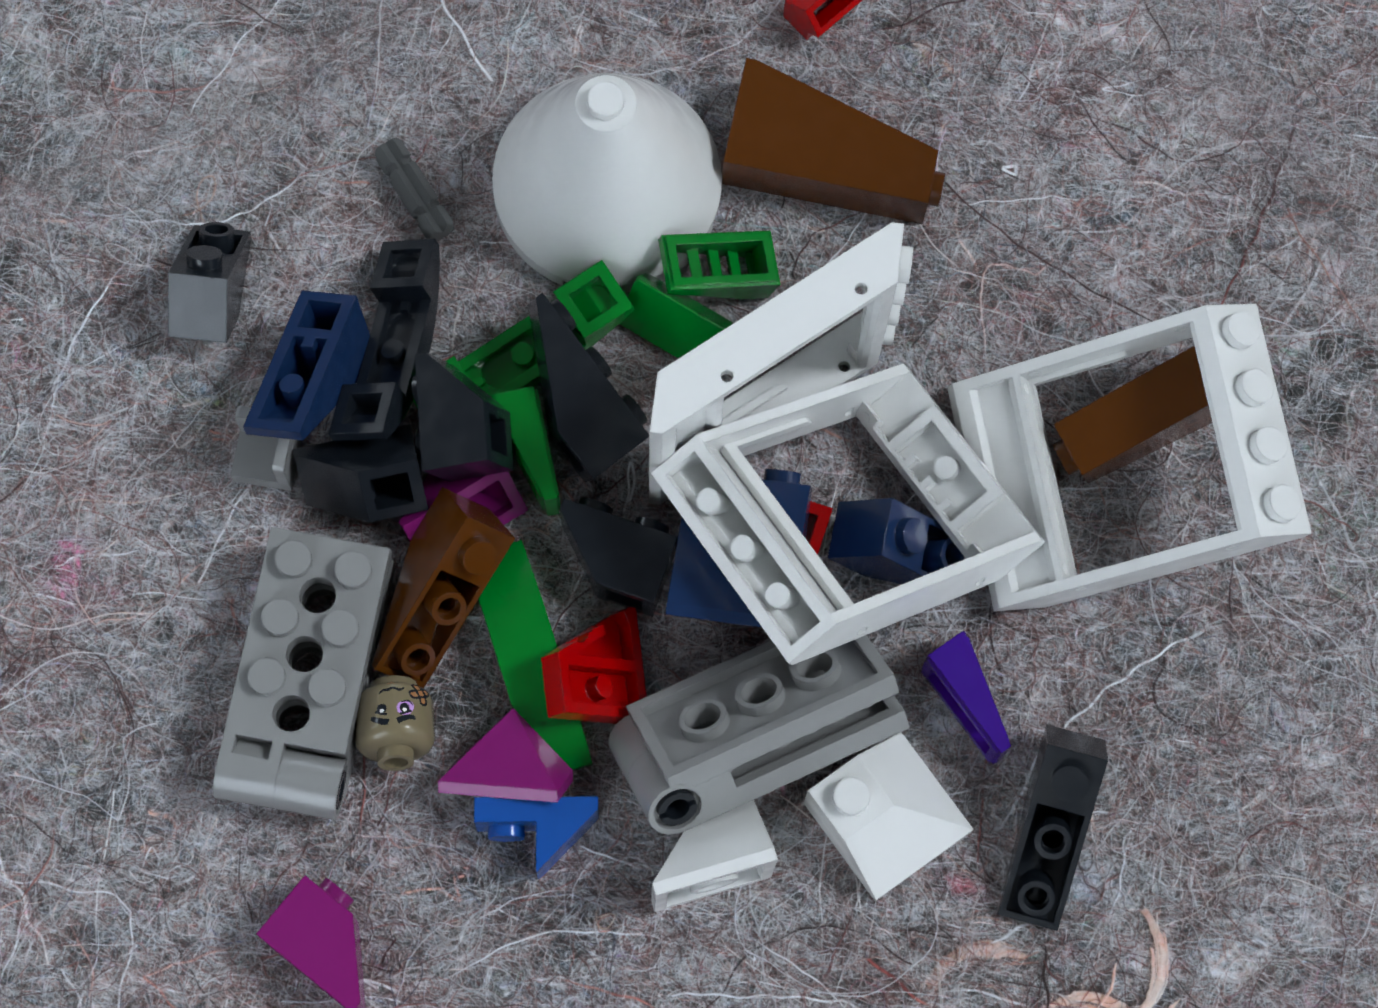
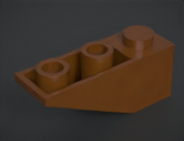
M441 488L411 538L372 662L374 670L389 676L410 677L416 681L418 686L424 689L515 540V537L489 508L446 488Z

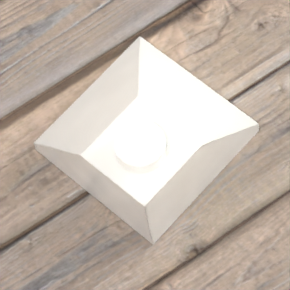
M902 732L858 754L810 788L803 802L875 902L974 830Z
M754 800L682 833L652 883L651 902L654 912L772 877L778 858Z

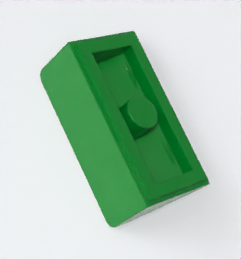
M649 273L637 276L628 296L635 310L620 323L623 327L678 359L733 324L730 320L687 295L668 294L666 283Z

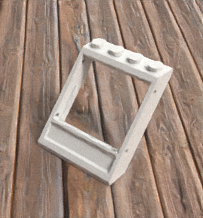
M891 222L657 372L649 432L650 504L661 505L669 500L651 473L696 434L850 382L878 364L882 345L893 346L895 327L898 326L901 305L904 303L906 284H909L913 247L902 246L903 223ZM862 287L865 292L864 294H858L855 289ZM863 308L861 313L724 400V397ZM847 365L849 370L843 372L839 369V366ZM724 374H729L733 379L730 382H724L721 377Z
M1257 304L1204 305L955 382L947 387L955 428L1045 541L1043 545L1004 577L988 585L994 612L1046 608L1300 539L1312 534ZM1193 338L1238 531L1077 575L1036 386Z
M900 364L698 433L651 473L785 660L791 665L994 583L1045 543L905 364ZM857 417L966 559L854 604L744 456Z

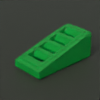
M770 230L661 235L658 239L668 294L734 299L769 298L781 285ZM677 253L687 254L691 277H681ZM699 254L706 255L710 276L702 275ZM719 256H726L729 275H722ZM738 257L745 258L748 274H741Z
M534 386L492 394L491 397L510 412L512 452L541 508L544 509L547 516L559 514L561 507L538 390L534 389Z

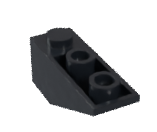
M541 293L528 304V311L549 436L586 483L595 479L649 438V434L643 427L648 420L643 410L630 395L625 394L620 397L607 378L612 375V371L601 354L592 346L585 350L573 334L572 330L577 325L566 307L557 299L549 302L546 296Z
M1046 724L1031 775L998 915L1058 931L1108 763L1105 740Z

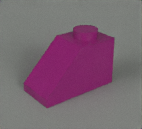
M304 875L256 935L344 1008H366L359 922L347 910L354 900L328 878L325 877L318 886Z

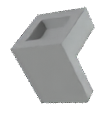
M237 406L235 420L240 433L231 471L233 481L292 491L297 468L293 449L301 448L302 441L247 435L243 425L251 407Z

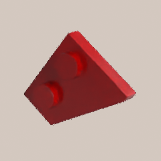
M628 607L608 615L541 657L548 718L617 724L629 715L626 708L627 705L647 697L637 612L634 607Z

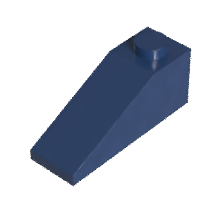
M301 290L243 425L247 435L303 441L336 407L342 384H356L370 337L356 295Z

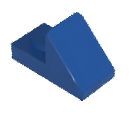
M598 796L561 797L558 803L474 797V823L477 832H488V840L499 842L521 841L525 839V831H536V873L538 879L543 877L599 819Z

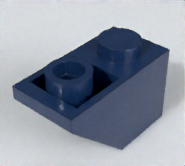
M894 498L838 502L828 559L868 578L904 584L964 560V555L936 520Z

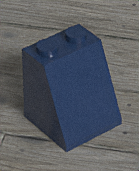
M765 469L762 481L806 539L812 487L800 484L801 473ZM682 517L665 615L762 627Z

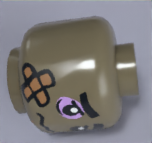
M383 676L372 681L370 686L361 694L355 723V744L360 754L371 761H376L381 769L400 771L412 767L414 760L422 758L431 751L435 741L434 703L429 692L418 686L415 680L406 676Z

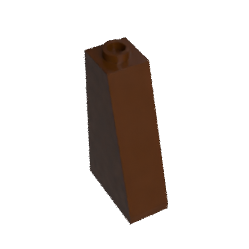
M746 58L723 161L722 184L923 224L927 206H939L945 173L935 171L939 150L758 60Z
M1195 345L1054 424L1062 439L1052 444L1068 475L1079 470L1089 484L1213 423Z

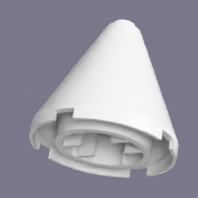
M597 73L574 77L547 88L530 100L515 115L506 128L496 151L492 182L495 208L502 230L517 254L535 271L549 280L563 285L564 281L572 280L603 260L624 293H628L637 276L644 273H649L661 281L665 280L658 242L661 235L711 233L721 198L722 173L718 150L712 135L699 115L683 99L650 80L626 74ZM677 253L680 270L688 264L686 253Z

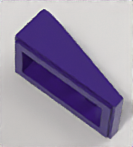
M962 631L927 656L921 673L988 763L994 765L1005 756L1011 744L970 639L965 631Z

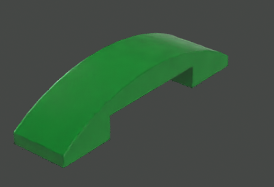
M603 260L553 291L555 299L559 300L573 317L577 327L572 332L585 350L596 344L635 310ZM529 316L460 361H457L455 356L446 361L454 365L490 396L495 393L530 386L535 387L541 383Z
M522 540L513 542L478 599L511 706L573 771L592 766L593 763L581 722L578 720L548 718L541 657L556 649L557 644Z

